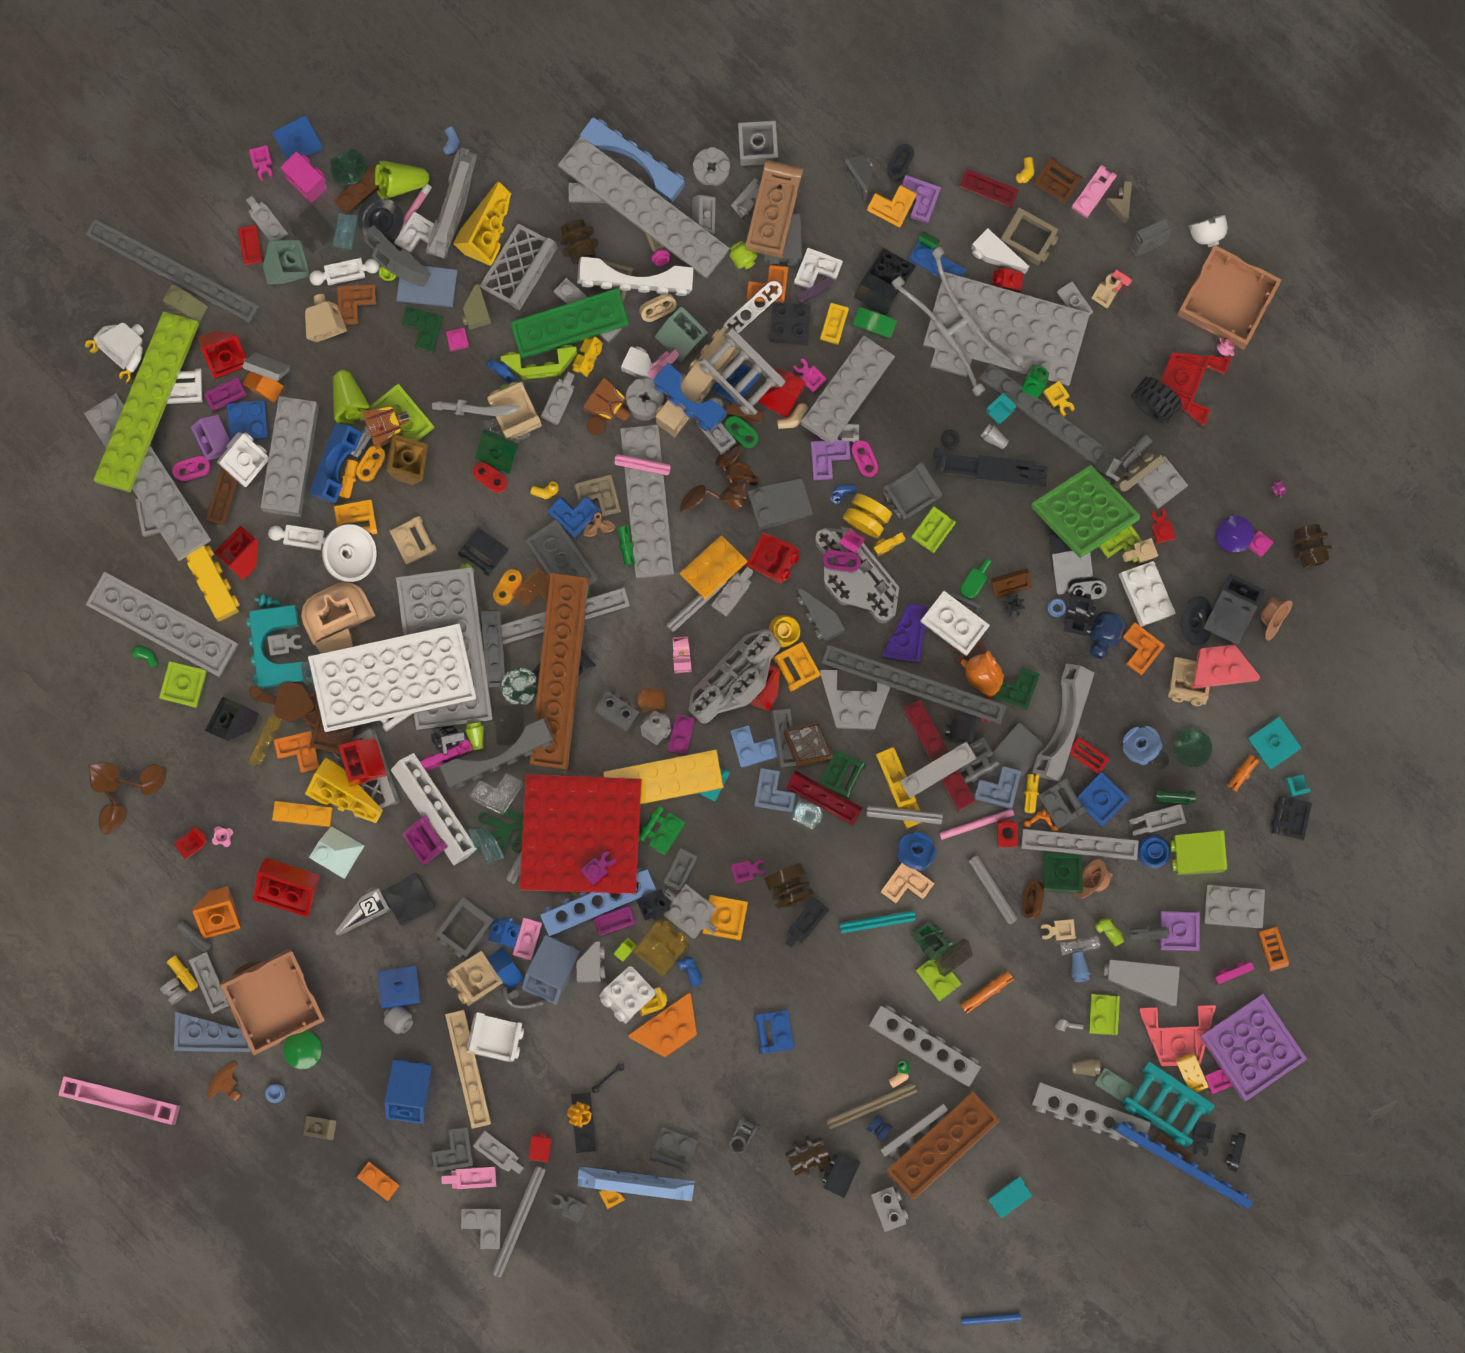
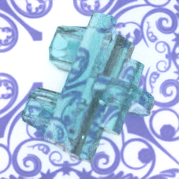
M338 214L333 247L352 250L358 216Z

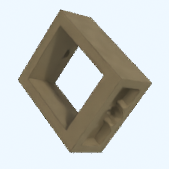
M1018 208L1000 240L1014 253L1039 266L1041 261L1045 262L1048 258L1050 245L1055 246L1059 238L1057 236L1059 229ZM1022 219L1050 233L1039 255L1011 240Z

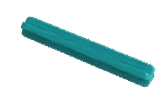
M912 910L842 922L839 926L841 933L912 922L916 920V916Z

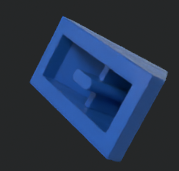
M503 947L487 958L509 990L525 979Z

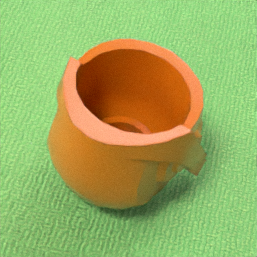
M987 651L986 654L976 655L969 659V661L965 659L961 661L965 668L968 682L973 688L988 696H993L999 691L1004 675L1001 666L992 657L990 651Z

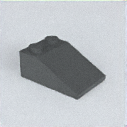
M802 478L748 491V499L759 531L813 515Z

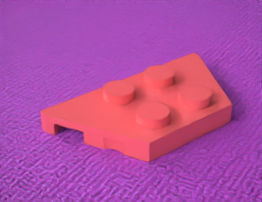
M1236 645L1201 648L1197 654V665L1194 670L1195 679L1192 682V689L1255 682L1260 679V676Z

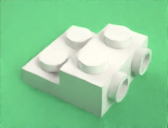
M238 432L226 446L228 449L218 459L217 463L243 487H247L268 462L269 457L266 455L267 451L262 446H256L252 442L254 439L249 434Z

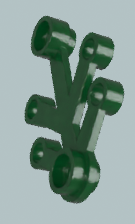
M499 805L496 808V813L501 817L507 816L516 820V822L507 824L490 817L486 812H481L478 816L480 823L489 824L499 829L480 837L470 836L471 840L477 841V850L475 851H478L482 844L501 837L498 847L493 850V856L498 860L504 857V850L512 832L518 829L520 830L516 840L511 843V849L514 852L522 850L524 812L519 814L507 809L505 805ZM504 807L506 809L505 813L500 814L499 808ZM487 815V821H481V816ZM514 843H519L520 848L515 850L513 848ZM501 850L502 856L496 857L495 852Z

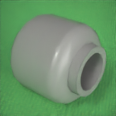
M389 1007L384 1012V1024L394 1033H406L413 1024L412 1014L404 1007Z

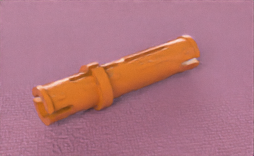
M1006 970L1002 975L994 980L991 979L984 988L960 1004L961 1007L968 1014L995 993H1000L1002 988L1014 981L1013 977Z

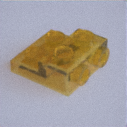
M659 920L633 952L663 977L689 944L683 934H676L671 930L673 927L669 922Z

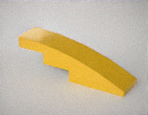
M894 747L876 754L897 808L920 811L915 796L910 798L900 782L907 778ZM903 820L906 829L922 823Z

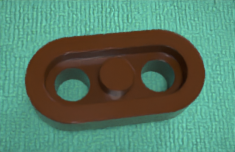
M1032 880L1026 885L1021 910L1025 918L1034 920L1041 913L1045 893L1042 882Z

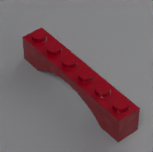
M918 700L903 708L902 712L931 762L947 754L949 751L922 701ZM959 770L941 780L957 812L975 803V799Z

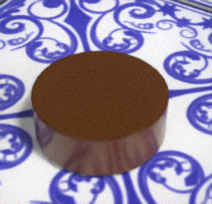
M598 416L590 418L587 422L588 432L593 436L602 435L606 430L605 421Z

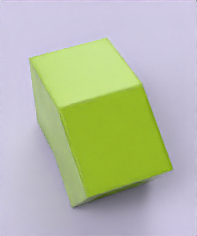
M627 938L614 955L624 962L637 945Z

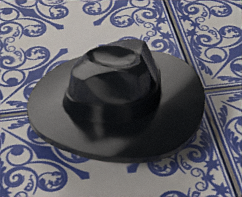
M376 197L369 199L362 205L358 213V224L364 235L374 225L389 241H392L398 236L403 227L404 214L401 208L392 200Z
M1203 596L1191 598L1182 614V634L1193 645L1205 644L1211 635L1210 632L1203 629L1212 610L1209 601Z

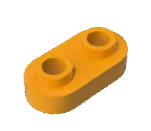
M372 446L365 453L356 469V474L361 481L369 482L375 478L386 458L382 448L376 449L375 446ZM374 454L380 455L378 459H373ZM369 470L370 474L365 476L363 472Z
M510 569L504 573L493 593L497 604L505 606L512 601L522 584V576L519 571ZM512 575L516 577V580L513 582L509 581V577ZM505 592L506 597L500 598L499 594Z

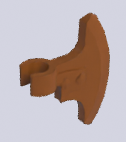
M237 1062L226 1065L215 1075L208 1088L207 1098H213L221 1091L236 1102L240 1100L242 1096L234 1090L237 1082L233 1078V1072L238 1067Z

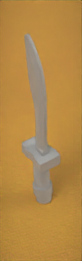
M459 399L458 403L443 401L432 403L433 410H456L455 414L464 415V412L490 416H506L520 408L519 405L470 406L466 405L467 401Z

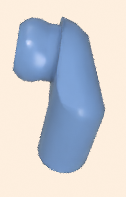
M453 127L445 129L448 141L443 147V151L447 155L456 152L460 144Z

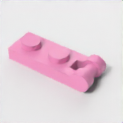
M1101 165L1073 204L1072 209L1088 218L1116 179L1117 174L1114 172L1110 173L1106 170L1105 166ZM1101 176L1107 179L1105 183L1099 180Z

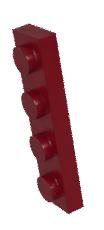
M796 770L786 786V789L851 825H854L863 808Z

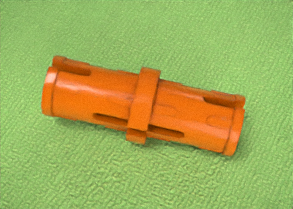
M1250 754L1243 765L1236 769V774L1230 782L1227 783V786L1231 787V790L1234 792L1238 791L1245 779H1249V774L1259 763V760L1257 758L1254 759L1255 757Z

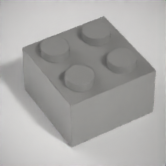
M776 121L738 123L740 166L765 165L766 160L778 162Z

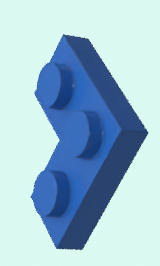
M560 497L548 510L574 538L592 521L594 515L601 511L589 497H585L575 509L563 497Z

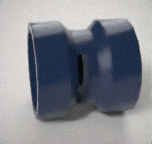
M877 1115L866 1130L874 1133L881 1142L893 1126L885 1123L883 1118Z

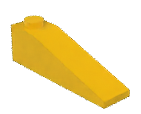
M500 182L494 185L469 217L453 243L464 255L489 266L493 264L500 250V233L504 231L502 226L503 219L507 215L511 193Z
M327 758L324 759L315 772L305 792L307 796L323 805L328 806V804L338 806L340 811L344 812L345 809L352 811L355 816L377 823L383 812L381 807L359 785L350 787L345 770Z

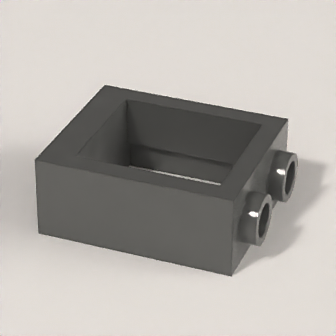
M462 897L435 935L438 936L437 941L446 947L449 944L453 947L454 950L452 952L458 957L462 958L465 956L468 958L493 925L494 919ZM462 907L485 923L466 950L443 934Z

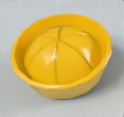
M779 615L769 625V631L779 641L780 647H791L800 638V625L796 619L789 615Z

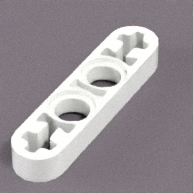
M778 281L769 282L725 322L724 327L728 329V323L734 324L737 321L734 317L737 316L744 325L741 327L738 324L735 329L737 333L741 332L781 295L782 285ZM770 285H778L779 288L777 289V291L779 293H772L769 296L770 298H772V300L769 301L767 296L762 294V292L765 290L767 294L771 290L769 287ZM757 297L765 299V305L761 308L757 307L754 303ZM743 310L751 312L749 320L741 318L740 314Z

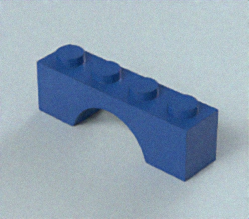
M667 363L653 379V384L655 385L653 388L661 395L663 393L669 397V402L675 407L679 405L684 409L683 413L688 418H695L700 428L704 431L708 429L712 433L725 418L726 411L712 399L704 403H695L688 400L681 391L682 374Z
M334 425L310 488V495L322 501L337 502L343 486L338 476L340 466L345 457L356 450L362 432L349 425Z

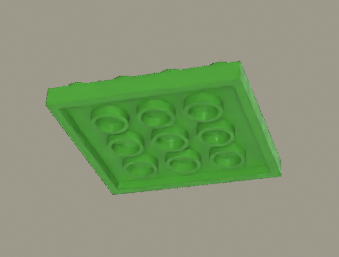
M1092 465L1033 502L1031 507L1080 559L1140 520V515Z

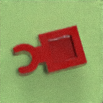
M1164 508L1161 509V517H1157L1155 511L1151 512V518L1156 522V524L1151 526L1156 544L1176 539L1171 520L1165 521L1164 519L1166 517Z

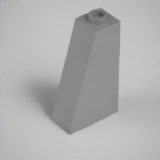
M1109 960L1108 964H1104L1103 974L1107 976V981L1168 1006H1177L1180 967Z

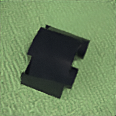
M1071 595L1063 631L1090 636L1092 625L1089 624V619L1094 617L1096 607L1093 606L1094 600Z

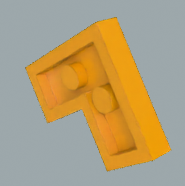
M903 185L899 186L893 200L875 193L867 211L900 228L918 193Z

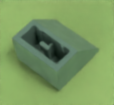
M681 306L667 319L655 335V338L669 352L676 349L680 354L677 360L682 364L708 339V332Z

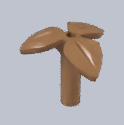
M600 511L592 519L594 524H588L584 528L583 535L587 537L595 536L597 528H600L603 533H609L616 526L610 520L601 522L602 513Z

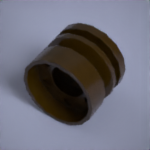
M801 863L784 868L764 878L769 890L778 889L779 891L772 899L782 898V901L775 904L777 909L799 904L814 894L812 889L803 891V888L809 886L810 883L809 881L803 883L799 881V879L806 875Z

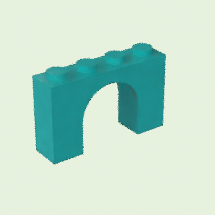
M292 605L249 611L250 617H247L248 628H251L252 635L249 636L250 647L254 648L251 660L252 665L256 666V673H253L255 685L258 684L260 689L280 687L285 682L306 683L305 669L302 662L274 664L268 661L264 654L265 640L272 632L299 627L297 607Z

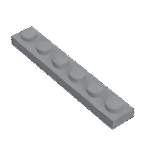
M1023 829L1021 849L1136 861L1139 841Z

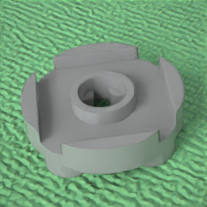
M715 147L702 150L696 155L693 162L694 176L703 185L718 186L722 184L730 173L729 158L723 151ZM709 163L716 164L715 171H713L712 169L709 171L707 170Z

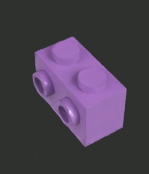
M218 415L201 418L191 426L206 460L220 458L228 449L226 446L229 444L230 439Z

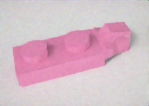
M495 1167L456 1169L451 1171L452 1176H441L442 1184H452V1188L496 1187Z

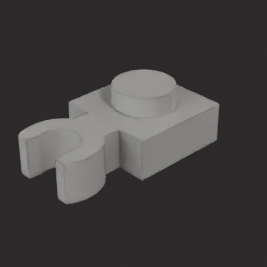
M286 634L268 636L267 642L270 656L289 654V648L294 650L301 649L302 645L296 646L294 644L295 639L301 638L300 635H294L291 639H287Z

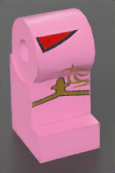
M688 636L673 637L674 673L692 672Z

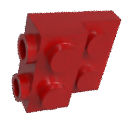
M763 532L746 566L763 574L766 578L782 584L783 581L789 579L792 564H796L799 561L800 555L798 553L800 551L795 546Z

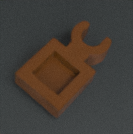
M982 638L979 639L967 655L968 660L976 655L986 654ZM956 648L951 650L952 653L959 652L961 655L954 660L956 663L961 662L966 657Z

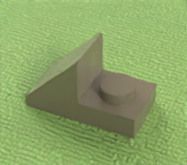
M1124 181L1123 186L1119 187L1118 198L1121 199L1108 198L1106 201L1109 208L1123 223H1127L1129 219L1132 182Z
M306 1116L303 1135L333 1140L336 1121Z

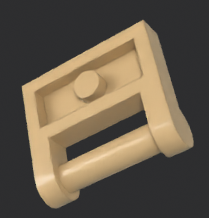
M421 516L415 517L411 521L390 531L407 566L437 551L436 546L432 545L422 525L423 520ZM413 527L416 528L425 546V549L422 551L410 530Z

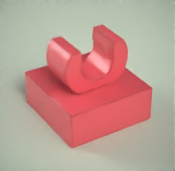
M1116 269L1113 277L1117 280L1119 278L1122 279L1121 283L1114 288L1117 291L1121 289L1123 284L1129 286L1133 281V278L1119 269Z

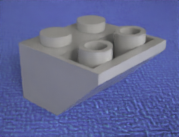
M595 942L576 962L578 983H602V978H605V967L601 965V959H605V947L601 946L600 942Z

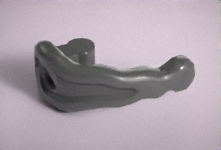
M503 986L502 988L503 998L512 1008L531 1009L545 1004L544 999L527 1004L515 1003L511 999L519 996L518 990L513 989L511 992H507L508 986Z

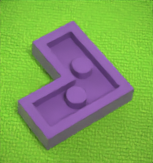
M905 175L902 185L918 193L910 218L928 224L941 187Z
M838 440L833 445L826 441L811 442L813 480L833 479L832 461L850 460L849 441Z

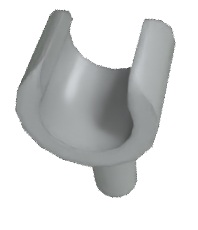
M1059 1019L1055 1028L1065 1032L1066 1027L1083 1030L1084 1025Z

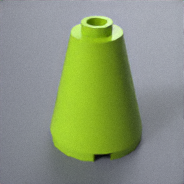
M379 161L380 165H376L375 185H379L380 191H377L382 199L423 188L429 182V174L424 168L389 161Z
M340 370L333 376L334 418L338 424L351 425L355 424L354 420L360 419V422L363 421L362 412L371 410V406L352 374L346 370Z

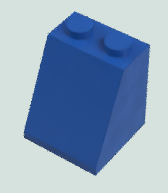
M403 1059L393 1060L385 1097L386 1119L424 1124L432 1077V1065L424 1062L411 1063Z

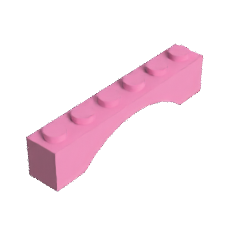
M65 1076L59 1091V1096L111 1108L170 1125L176 1124L180 1110L179 1105Z

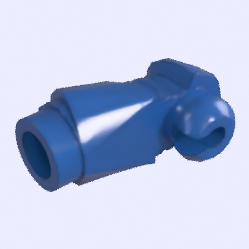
M683 957V960H678L677 962L678 968L686 970L691 987L701 985L702 975L696 967L695 959Z

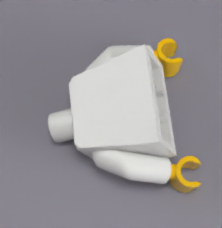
M125 323L104 326L93 337V341H86L85 347L89 348L93 344V348L89 352L95 353L99 348L122 369L126 367L127 370L121 372L119 377L122 379L124 374H128L126 383L132 381L131 372L135 371L141 360L143 348L140 335L144 333V330L139 324L134 325L132 328H129Z

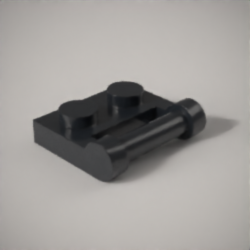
M478 527L460 549L458 555L471 561L489 577L508 553L509 549ZM473 547L490 559L492 563L490 565L486 564L469 550Z

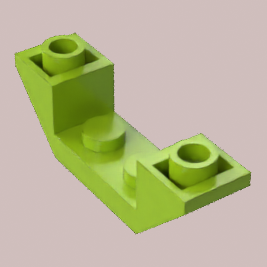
M572 345L561 346V349H557L559 364L547 362L544 363V366L530 364L522 368L520 354H516V352L505 353V356H501V361L523 380L560 376L577 356V349L572 347Z

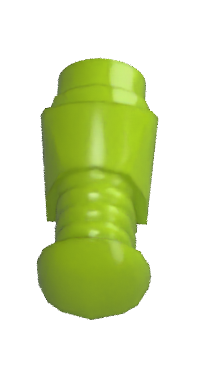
M1111 918L1099 919V922L1095 924L1096 930L1099 933L1104 931L1114 946H1118L1125 941L1122 936L1123 933L1113 925Z

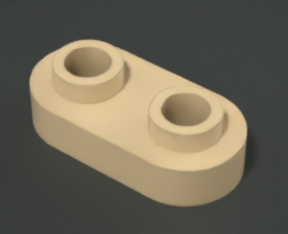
M663 294L642 304L639 313L644 321L652 322L673 312L677 303L671 294Z

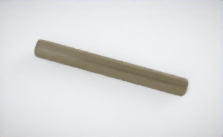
M911 1083L826 1120L828 1128L833 1129L917 1093L916 1085Z

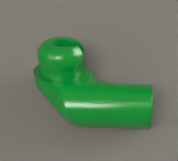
M136 646L131 651L133 658L146 659L149 668L158 665L151 649Z

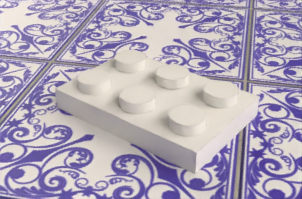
M1154 561L1118 574L1140 627L1176 614Z
M945 591L942 592L920 621L965 656L969 654L990 626Z

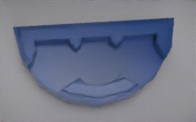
M493 359L486 363L488 368L509 384L516 381L519 383L518 379L510 372V367L505 363L501 362L499 364Z

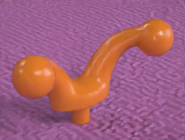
M1046 810L1037 812L1030 821L1027 820L1023 823L1024 827L1029 828L1031 824L1041 818L1046 820L1052 832H1058L1059 830L1057 826L1053 825L1050 814L1046 813Z

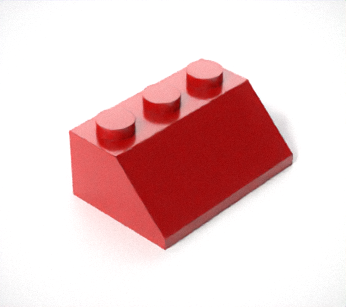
M265 858L257 873L253 900L308 917L318 889L320 875Z

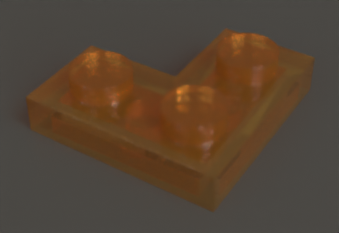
M538 567L511 595L524 608L538 595L547 603L550 578Z

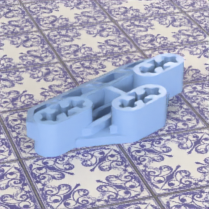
M580 1166L577 1186L692 1201L695 1181L658 1177L656 1179V1176L620 1171L618 1174L617 1171Z

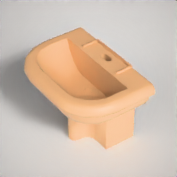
M349 582L337 583L315 593L306 600L301 613L303 625L313 645L376 616L363 590L354 583Z

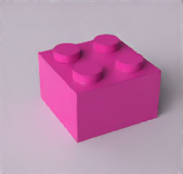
M296 152L280 168L284 177L312 203L327 189L326 179L317 167L313 168L310 164L311 161L304 154L300 156Z

